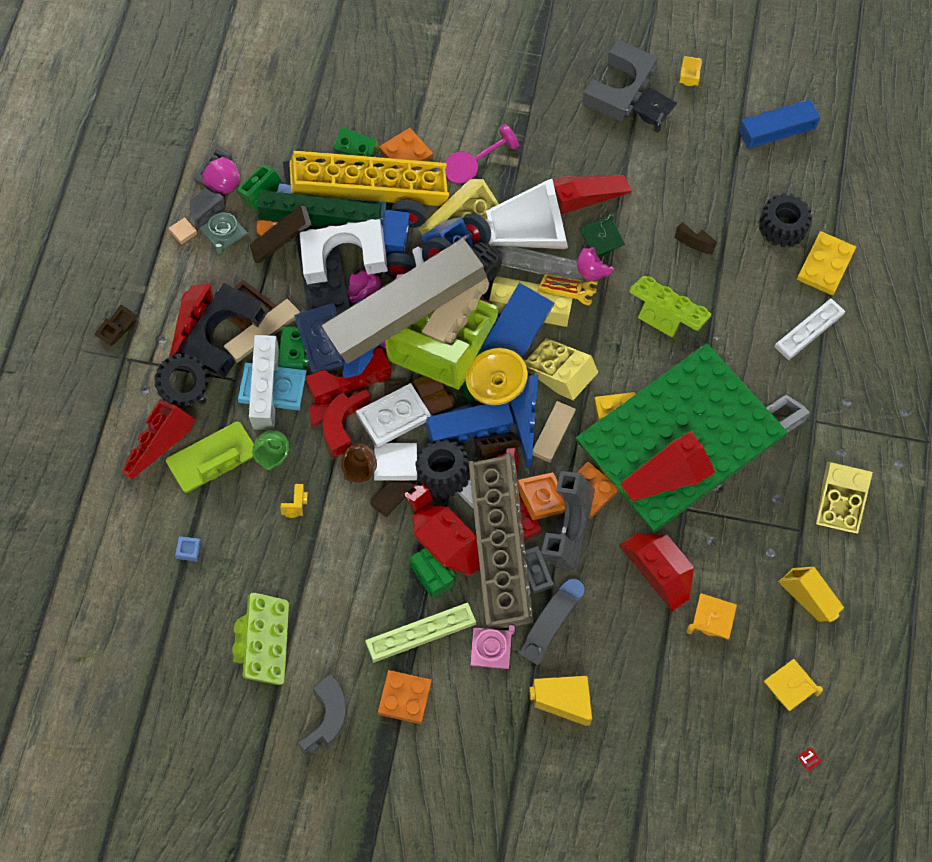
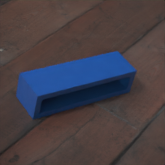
M811 100L800 101L788 107L783 106L778 110L766 111L761 115L745 118L741 122L739 133L747 148L750 149L816 129L820 116Z
M508 403L501 405L484 404L427 417L425 427L429 441L432 444H435L437 440H440V442L449 440L450 443L453 441L465 443L474 437H486L492 433H507L514 422Z

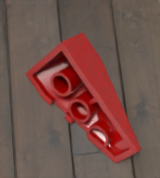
M624 175L563 176L553 179L561 215L632 192Z
M210 284L192 285L188 292L185 291L182 295L169 357L176 354L183 355L179 351L183 341L187 339L194 324L199 321L204 313V309L213 300Z
M160 399L145 422L148 424L146 431L140 433L138 437V447L131 451L121 473L131 479L136 477L180 441L185 434L189 433L195 419L179 407Z
M690 431L667 446L620 483V486L633 502L656 496L658 493L665 491H675L680 487L698 485L714 475L715 470L703 446Z

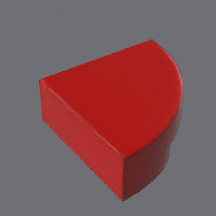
M330 404L309 405L311 427L321 424Z

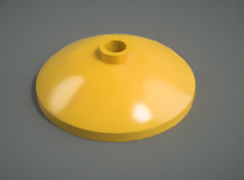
M505 348L490 349L475 357L467 371L466 385L470 394L481 403L487 405L505 404L515 399L525 388L528 379L527 367L524 360L512 350Z

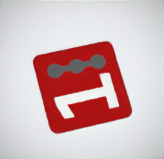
M812 748L798 755V759L808 771L821 763L820 758Z

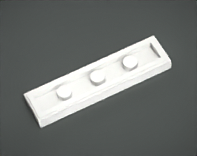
M829 299L775 344V348L785 358L790 360L841 318L845 311L835 301Z

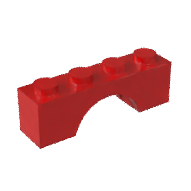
M380 347L372 351L374 356L360 375L344 378L333 376L326 370H321L306 376V387L314 404H328L343 392L348 396L351 392L364 390L371 384L384 382V380L391 377V366L382 348Z

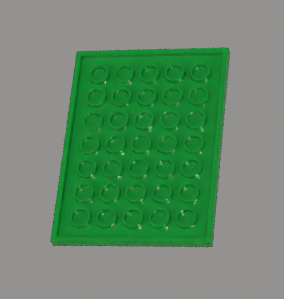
M706 343L578 435L576 441L652 532L655 533L787 436L788 432L709 344ZM691 431L703 446L715 470V474L698 485L680 487L675 491H665L658 493L656 496L632 502L620 486V483L671 443Z

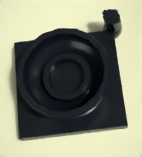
M649 88L633 105L632 110L637 112L644 122L655 125L654 131L658 133L661 130V122L675 108L677 102Z

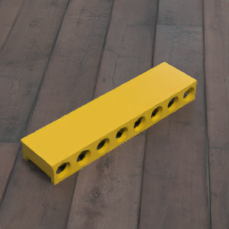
M293 151L289 162L291 194L391 203L410 200L421 205L442 206L449 197L445 171L446 163ZM305 157L306 160L297 161L296 158ZM320 158L326 160L322 163L315 162V160ZM343 160L345 163L335 164V161ZM356 162H364V163H365V164L362 165V166H356V165H354V163H356ZM377 163L384 164L382 167H374L373 165ZM394 165H402V166H403V167L400 168V169H394V168H392ZM415 166L422 167L420 170H412ZM433 168H440V169H441V170L438 171V172H432V171H430V170L433 169Z

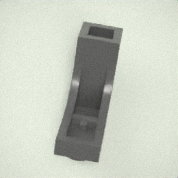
M560 589L537 619L519 654L539 665L558 631L572 615L579 600Z
M331 674L313 687V693L323 705L326 714L320 727L299 742V748L305 756L308 753L313 754L318 751L322 746L321 743H324L329 749L338 740L345 726V698L342 689Z

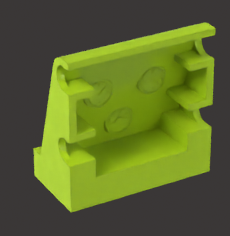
M478 300L476 309L471 311L466 325L458 332L454 344L448 345L422 334V330L434 313L432 311L385 341L388 361L459 390L466 380L468 369L497 319L498 307L482 300Z

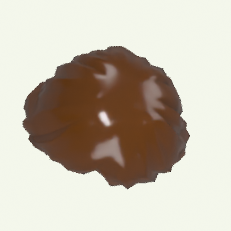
M353 444L344 452L341 460L344 479L350 483L368 481L377 469L376 456L367 444Z

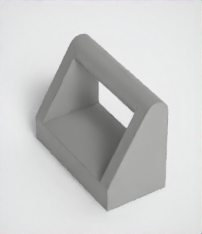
M785 395L766 408L772 414L784 405H787L793 414L781 421L780 424L787 432H790L804 423L810 412L805 406Z

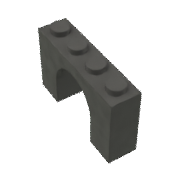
M617 39L609 52L607 64L629 74L634 83L626 88L616 89L592 79L584 92L582 104L623 122L626 116L629 117L631 115L634 103L642 96V90L647 89L650 83L649 78L655 76L658 70L656 65L658 57Z
M560 471L556 492L563 498L565 503L564 525L560 535L546 533L541 554L556 568L577 571L595 489L581 473Z

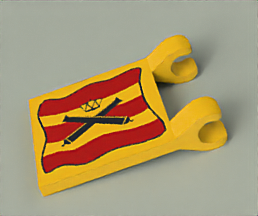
M545 274L538 287V291L575 298L585 305H590L592 300H587L585 296H593L596 293L597 289L591 288L590 284L597 285L598 280L581 281Z

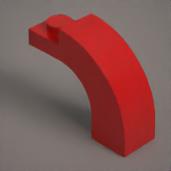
M366 389L361 392H354L350 398H347L344 392L341 393L330 403L323 419L324 441L333 459L344 454L347 448L351 446V440L343 429V424L350 415L370 404V394Z

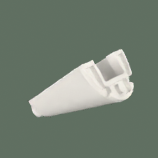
M552 179L486 211L488 219L485 220L491 229L490 246L568 248Z

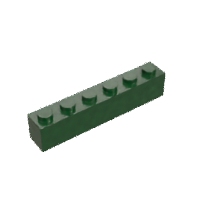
M260 190L257 205L259 220L280 222L298 207L305 206L310 218V226L320 228L342 226L348 223H360L370 219L378 220L381 218V205L265 190Z

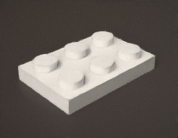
M411 383L356 411V415L376 447L424 424L426 418L431 416Z

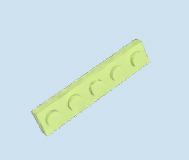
M465 603L365 640V643L374 663L476 625V620L469 604Z

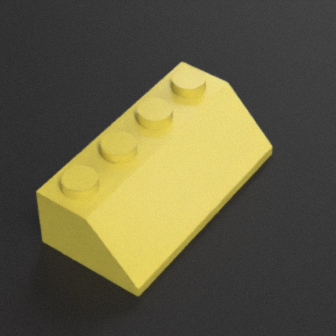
M470 179L418 229L424 235L444 221L464 217L471 213L488 219L486 211L499 205L483 179Z
M498 276L494 279L489 303L498 307V314L502 313L520 282L555 303L544 323L567 327L573 298L539 292L538 287L540 284Z

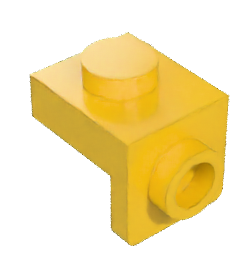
M688 56L683 57L679 83H683L686 86H698L702 59Z
M295 484L294 503H281V515L289 518L303 516L304 504H308V492H304L303 484Z

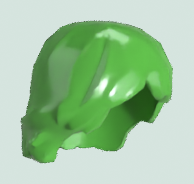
M268 430L256 439L252 450L253 459L262 468L270 471L275 466H280L287 459L290 451L289 441L283 433L277 430Z

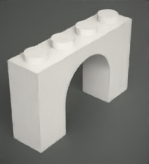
M370 219L366 222L328 226L323 229H310L300 232L303 275L307 284L328 281L326 270L327 255L335 246L342 243H353L363 249L364 266L368 275L388 271L384 233L380 219Z
M255 335L249 419L253 429L274 430L273 383L274 371L278 370L280 352L276 336Z

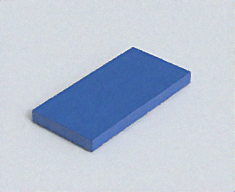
M519 282L484 342L482 352L494 348H505L516 352L523 359L555 303Z

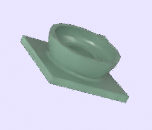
M228 210L223 213L214 214L208 223L199 228L214 245L217 254H222L225 248L248 235V232Z

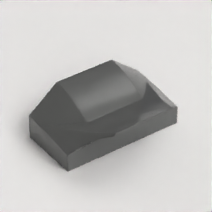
M206 188L190 199V224L198 231L201 226L208 223L214 214L220 213L225 209L224 197L220 194L212 193Z
M539 547L526 550L531 593L534 594L553 588V581Z

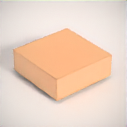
M185 217L169 228V232L181 245L197 235V230Z

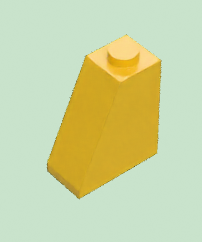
M815 567L792 568L778 581L819 622H832L839 617V612L844 609L841 602Z
M587 676L534 679L533 686L529 687L530 700H534L535 708L585 726L591 724L592 714Z

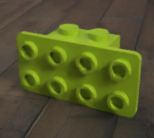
M642 276L629 290L631 294L645 301L638 318L670 337L676 334L681 322L698 331L712 315L705 307L694 304L689 298L678 295L671 288L657 283L655 279L649 276Z
M234 422L168 457L166 464L183 492L188 493L252 459L254 443L242 424Z
M258 593L248 595L247 614L237 619L234 625V632L236 634L235 643L232 648L234 654L233 662L243 663V677L245 679L275 685L284 683L289 611L287 600Z

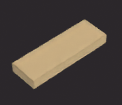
M558 401L556 402L533 448V456L551 463L575 414V408Z

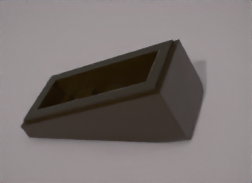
M513 432L473 439L476 452L483 460H489L497 455H501L507 451V448H517L522 445Z

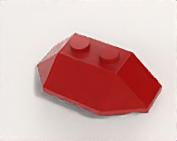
M427 505L412 515L414 537L442 566L454 571L463 572L467 576H471L480 570L477 536L449 507Z
M636 533L619 545L672 612L690 600L694 566L668 535Z

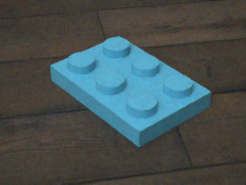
M245 363L238 396L239 403L250 404L253 363ZM278 367V370L274 371L273 402L275 408L300 411L307 370Z

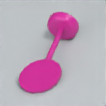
M506 124L502 125L499 129L502 139L475 157L466 152H456L450 155L445 161L446 178L456 184H465L476 176L478 172L477 161L504 143L510 149H517L519 142L513 131Z

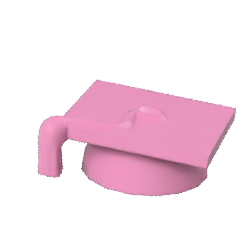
M509 625L508 631L473 628L470 666L509 669L511 635L515 633V627Z

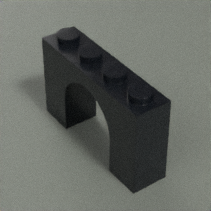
M223 283L216 291L211 303L204 309V313L199 321L194 324L191 333L183 341L179 351L183 355L190 354L189 356L191 357L195 356L199 362L202 361L205 369L225 379L235 364V360L228 353L212 345L214 329L220 322L228 318H240L258 328L269 310L262 302Z

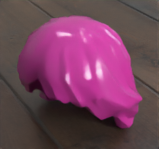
M221 157L220 159H214L205 167L202 180L209 190L220 194H229L236 190L240 182V174L233 161Z
M593 247L583 248L577 260L578 272L584 279L589 281L608 277L614 271L612 266L603 265V262L599 261Z
M360 270L359 273L355 274L351 273L348 287L350 303L356 304L359 300L365 299L380 290L382 282L379 276L376 274L368 275L366 270Z

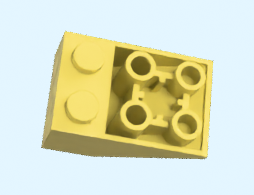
M548 338L525 361L527 371L530 374L538 375V379L557 394L574 400L598 373L591 355Z
M827 462L816 524L858 534L873 472Z

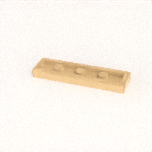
M286 299L267 313L258 328L251 325L223 346L224 350L238 363L254 351L255 335L274 336L282 330L283 326L286 327L294 321V315L300 313V311Z

